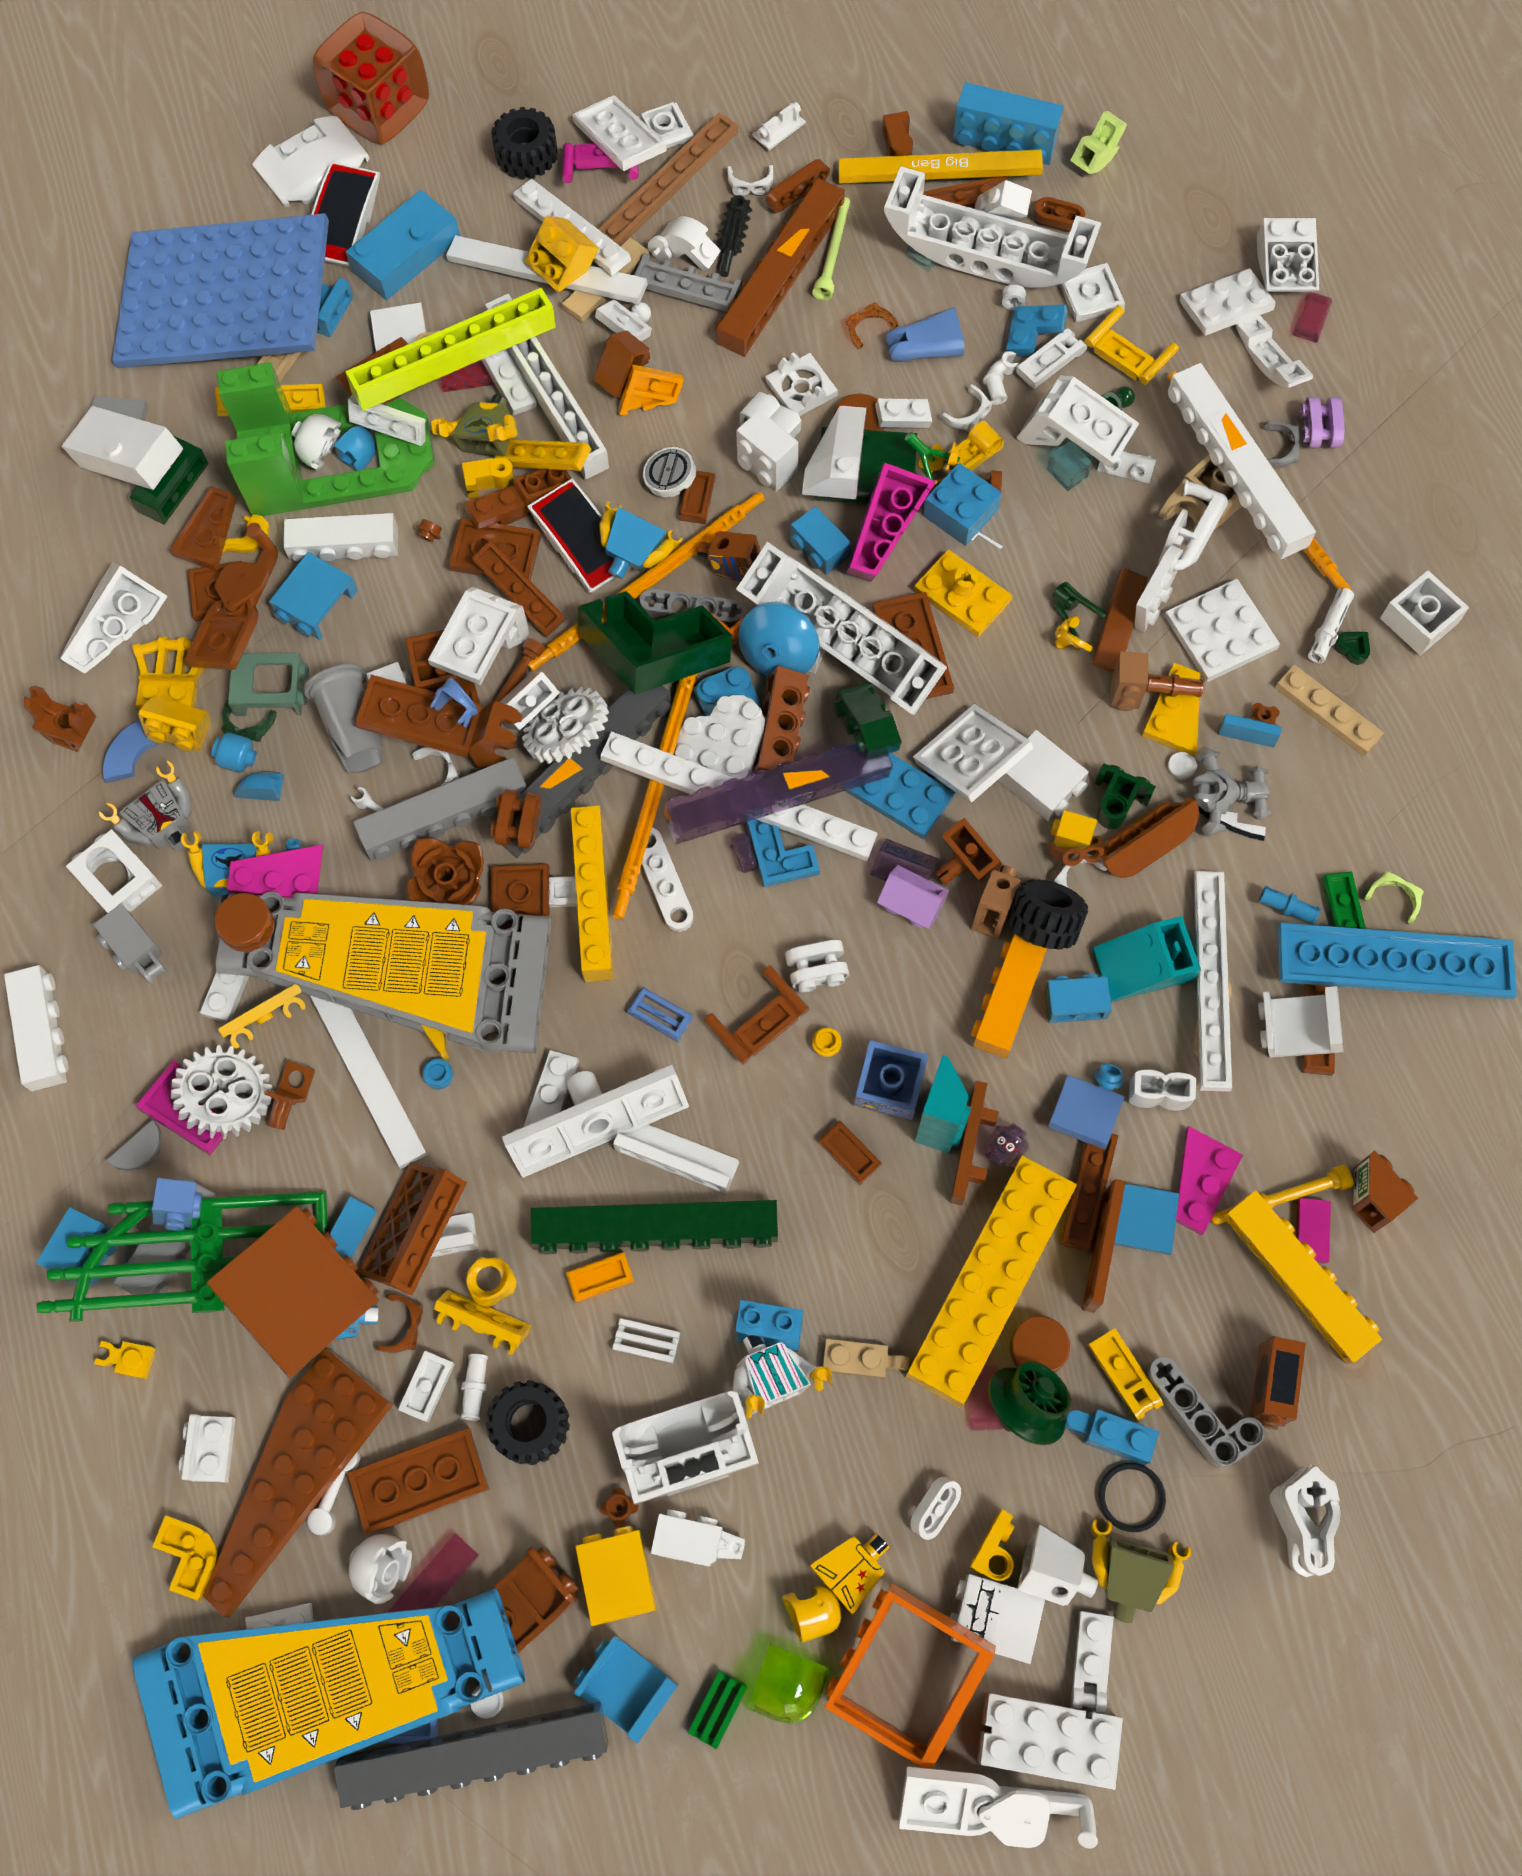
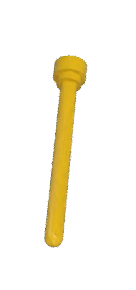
M1341 1164L1332 1167L1325 1177L1267 1195V1197L1274 1206L1328 1188L1342 1191L1354 1186L1353 1177L1347 1165ZM1231 1208L1214 1213L1211 1222L1214 1225L1227 1222L1223 1215Z

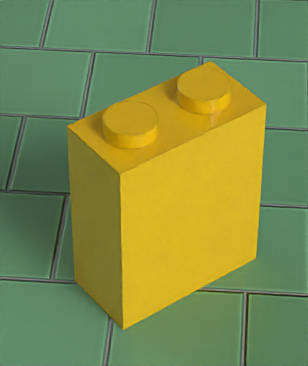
M632 1526L613 1530L614 1536L602 1539L601 1534L582 1538L583 1544L575 1546L591 1626L657 1610L642 1534L640 1530L633 1531Z

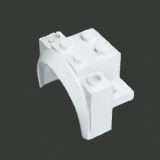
M734 1391L724 1392L616 1428L612 1432L621 1467L625 1471L634 1504L663 1495L669 1497L727 1478L730 1473L759 1464L738 1392Z

